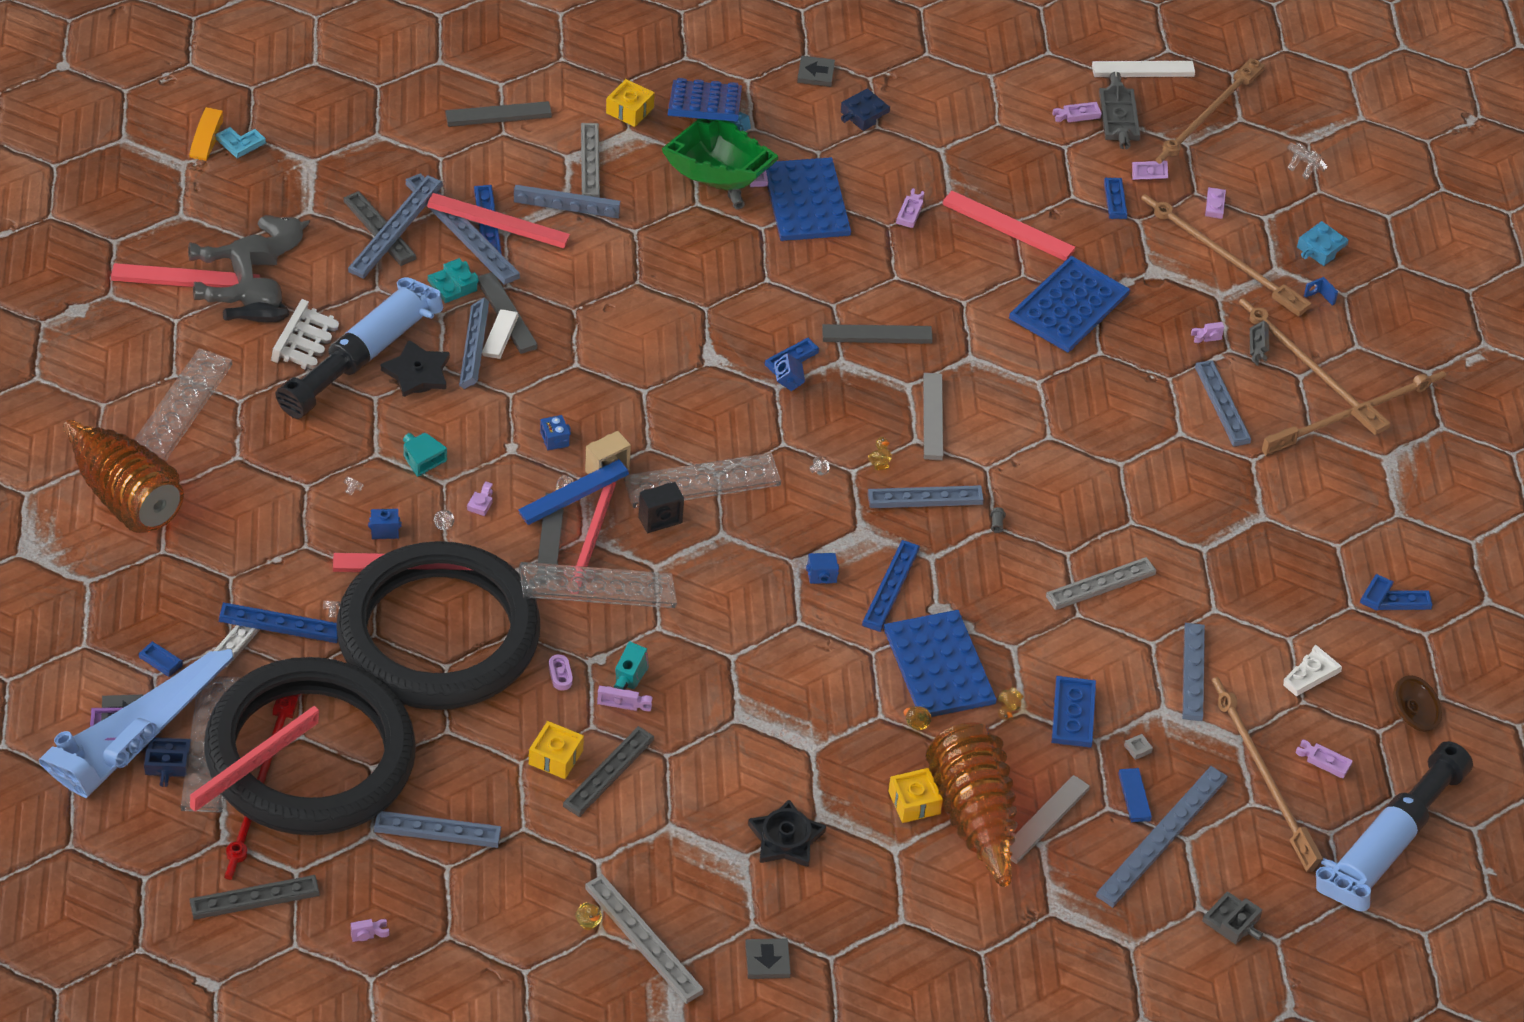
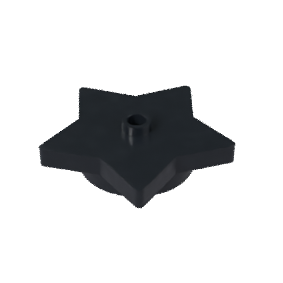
M408 341L399 357L381 364V371L396 379L403 397L412 393L426 392L431 389L445 390L446 380L442 370L450 358V353L425 351L412 341Z
M787 800L778 810L771 812L768 816L750 818L748 820V826L761 841L760 863L785 858L809 867L810 845L826 832V825L809 820L795 808L790 800Z

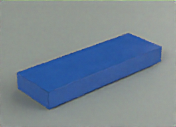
M1104 178L1109 219H1127L1122 178Z
M806 338L765 360V366L775 374L774 362L786 353L803 362L818 354L819 347L809 338Z
M1429 590L1389 591L1378 610H1431Z
M1139 768L1119 769L1118 775L1131 823L1151 821L1152 816Z

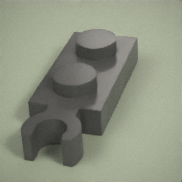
M1265 320L1250 327V354L1253 356L1252 361L1257 366L1260 359L1266 362L1268 358L1265 352L1269 351V324Z

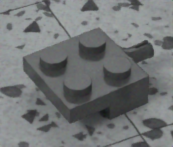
M1228 891L1202 919V922L1235 945L1248 934L1258 941L1263 936V933L1254 928V925L1260 920L1262 909L1246 898L1243 901L1239 900Z

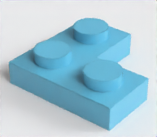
M229 127L216 134V140L236 158L266 144V138L256 129L240 136Z

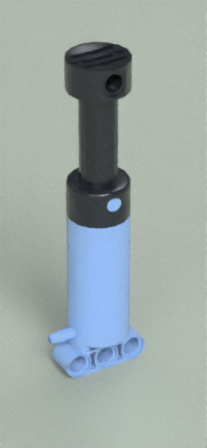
M404 277L397 281L398 290L332 343L328 349L329 356L302 379L292 377L277 388L275 394L280 407L293 418L300 419L315 407V397L343 373L347 375L355 374L423 316L432 319L434 314L443 310V303L440 291L412 278Z
M1450 741L1442 742L1429 756V770L1409 793H1399L1338 863L1323 858L1321 864L1325 866L1320 867L1316 871L1317 891L1354 910H1368L1371 903V888L1428 822V808L1448 785H1458L1472 770L1473 761L1469 753L1457 743Z

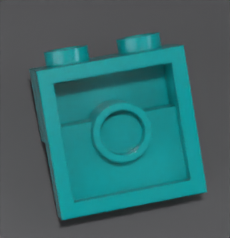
M460 258L443 264V270L428 275V282L433 288L440 291L444 303L477 291V283L479 282L477 274L475 272L471 273L468 263L466 261L462 262Z

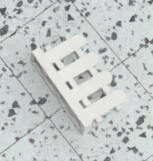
M301 299L273 348L271 361L278 363L282 357L284 358L283 361L288 362L290 360L301 365L302 369H306V367L314 369L318 361L313 355L322 356L324 354L325 348L320 343L328 344L331 342L332 335L327 330H338V321L334 319V316L330 315L327 317L317 313V309H307L309 301ZM310 323L315 324V325H317V326L322 327V329H319V328L314 327V326L309 325V324H310ZM304 335V336H307V337H309V338H312V339L315 340V342H313V341H311V340H308V339H306V338H303L302 336ZM296 348L301 349V350H303V351L308 352V354L302 353V352L297 351V350H295V349H296Z

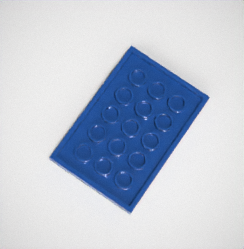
M677 78V80H673L668 116L738 122L742 85L734 82L721 84L719 81L707 83L699 79L687 81L685 78Z
M832 157L776 161L766 170L768 178L767 187L780 241L851 235Z
M1070 256L1009 314V319L1069 353L1129 295L1130 289L1075 257Z
M959 610L884 624V632L920 719L996 704L997 699Z

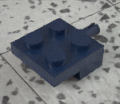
M868 88L841 102L842 122L846 123L850 120L862 131L874 126L879 117L890 112V106Z
M153 738L148 744V749H146L145 775L161 776L160 786L164 787V784L165 787L168 786L169 777L171 776L187 777L191 739Z

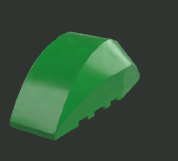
M699 118L662 148V152L670 164L681 174L694 181L723 190L744 188L778 160V155L764 145H759L756 139L749 138L747 133L743 130H738V126L734 123L724 120Z

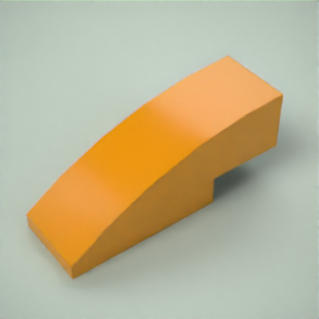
M205 108L193 139L189 154L190 158L207 161L217 141L216 134L223 123L222 110Z

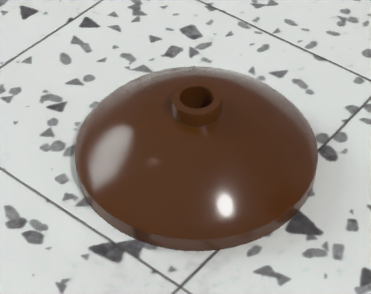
M1408 675L1399 679L1394 687L1393 698L1400 717L1416 730L1427 732L1435 729L1440 724L1442 718V707L1436 692L1426 681L1417 676Z

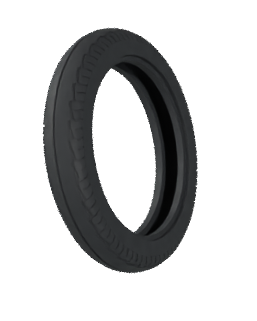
M445 541L407 545L392 550L371 562L348 586L341 600L337 615V637L345 661L381 680L394 692L403 705L431 710L470 706L487 700L510 686L531 662L538 645L541 627L540 613L535 596L524 578L510 564L481 548ZM445 563L463 566L472 570L409 568L425 564ZM448 577L473 583L493 595L505 609L510 621V629L501 646L484 661L460 671L429 673L404 667L384 655L369 635L367 629L368 620L380 600L397 587L423 578Z
M319 657L280 660L249 672L235 682L221 696L210 715L204 738L205 759L212 779L240 759L236 740L241 728L249 717L264 705L291 695L320 694L348 702L370 718L378 729L384 744V754L372 774L357 786L339 794L313 798L292 796L266 786L251 773H248L221 793L236 810L260 825L296 835H325L342 832L357 827L384 811L399 796L409 779L416 751L415 735L409 714L399 698L386 684L357 666Z

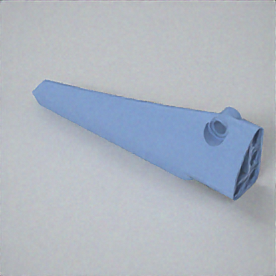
M232 649L210 651L144 696L75 736H72L69 731L59 733L54 739L57 747L52 746L39 759L40 765L66 788L87 798L117 768L125 767L234 659ZM106 738H116L115 740H105Z

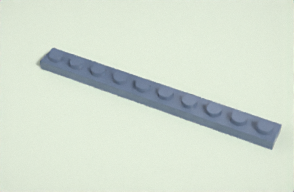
M420 173L407 178L406 186L413 192L425 177ZM429 208L504 285L520 279V273L467 219Z
M1210 766L1097 891L1096 897L1113 908L1223 786L1228 776Z

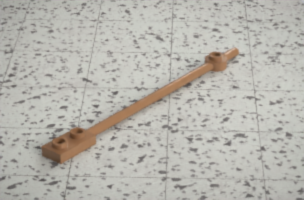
M1250 58L1234 74L1233 79L1236 81L1175 140L1164 142L1163 152L1156 158V162L1161 164L1168 156H1177L1180 152V144L1242 83L1248 86L1264 71L1265 64Z
M1147 194L1141 197V200L1155 209L1154 214L1156 217L1170 219L1273 291L1271 298L1297 316H1301L1310 309L1311 302L1285 284L1278 287L1172 213L1173 208L1169 203H1158Z
M1245 298L1240 299L1239 304L1250 313V321L1256 325L1265 320L1269 324V331L1353 407L1351 414L1374 435L1390 428V422L1367 401L1360 404L1268 320V312L1265 309L1255 308Z
M1441 371L1431 376L1419 374L1413 379V383L1367 402L1374 407L1413 390L1423 392L1431 383L1445 378L1446 373ZM1352 408L1301 429L1293 426L1274 435H1269L1264 438L1261 451L1266 456L1296 444L1298 437L1352 416Z
M1219 677L1213 678L1212 683L1219 694V709L1222 712H1228L1294 834L1290 838L1294 850L1306 872H1313L1323 860L1307 828L1299 827L1235 709L1237 706L1235 694L1226 692Z

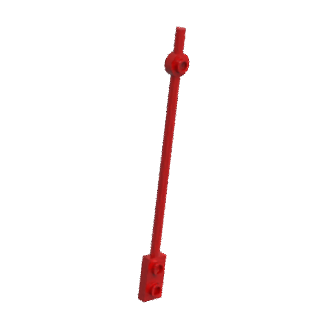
M300 694L276 700L273 715L278 717L271 736L283 728L286 718L293 719ZM273 756L261 765L257 779L263 784ZM244 816L237 840L230 843L226 848L229 864L224 878L232 880L237 863L247 858V847L244 842L252 820Z

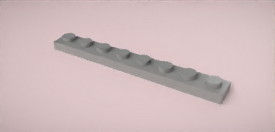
M603 874L585 884V889L686 1004L703 994L704 989Z

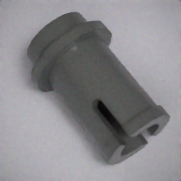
M728 190V197L732 200L733 207L735 209L743 208L745 204L741 197V190Z
M996 507L990 514L992 517L991 530L995 533H1000L1003 531V519L1006 513L1004 509Z

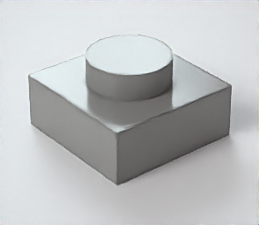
M1143 734L1126 740L1124 744L1135 760L1152 753L1153 747Z

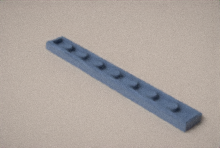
M427 175L348 267V272L364 279L424 209L432 194L437 193L441 189L443 181Z

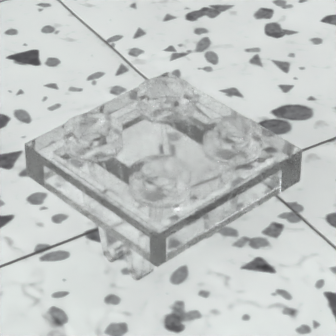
M1290 142L1287 147L1294 155L1288 166L1289 170L1293 171L1300 160L1308 163L1302 175L1306 179H1308L1315 168L1323 172L1326 169L1327 165L1323 162L1324 159L1315 151L1310 153L1300 143L1295 145Z

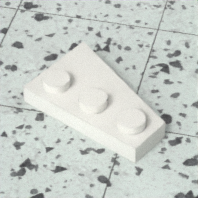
M1315 645L1312 648V652L1303 658V662L1296 666L1284 679L1283 686L1295 696H1298L1340 673L1342 666Z

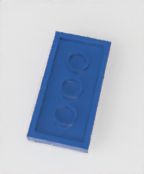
M1056 676L1051 743L1092 747L1096 680Z

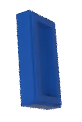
M1376 574L1363 594L1360 603L1378 611L1394 581Z
M153 641L139 652L140 659L168 677L183 665L181 659Z

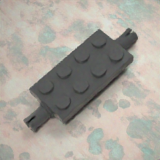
M1112 72L1110 74V86L1099 89L1105 140H1119L1121 149H1124L1123 144L1125 149H1129L1131 140H1140L1134 89H1127L1121 82V74L1117 72L1116 77L1115 72Z

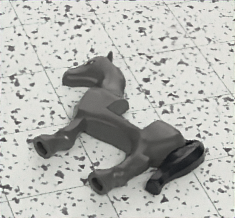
M265 215L259 219L258 226L272 237L266 238L253 234L236 240L230 245L217 248L209 246L200 247L196 243L189 242V261L200 259L205 263H211L218 259L230 258L238 279V284L230 287L206 286L202 282H194V300L205 299L210 303L216 301L233 303L240 300L245 306L223 310V319L226 321L237 318L255 322H279L289 316V310L282 303L280 285L272 279L253 278L252 265H277L278 256L285 251L291 250L301 241L303 229L308 226L310 220L301 222L294 217Z

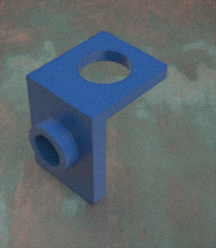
M1325 277L1306 284L1305 298L1320 292L1331 305L1336 303L1338 291ZM1316 285L1315 289L1310 291V288Z

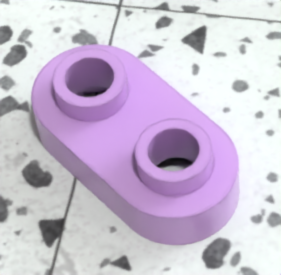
M560 654L552 656L549 659L552 684L558 690H567L572 686L573 681L569 660Z

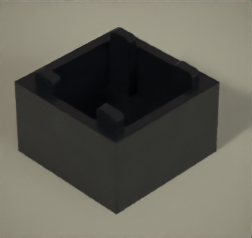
M676 482L642 490L639 493L638 518L647 533L683 523L684 496Z

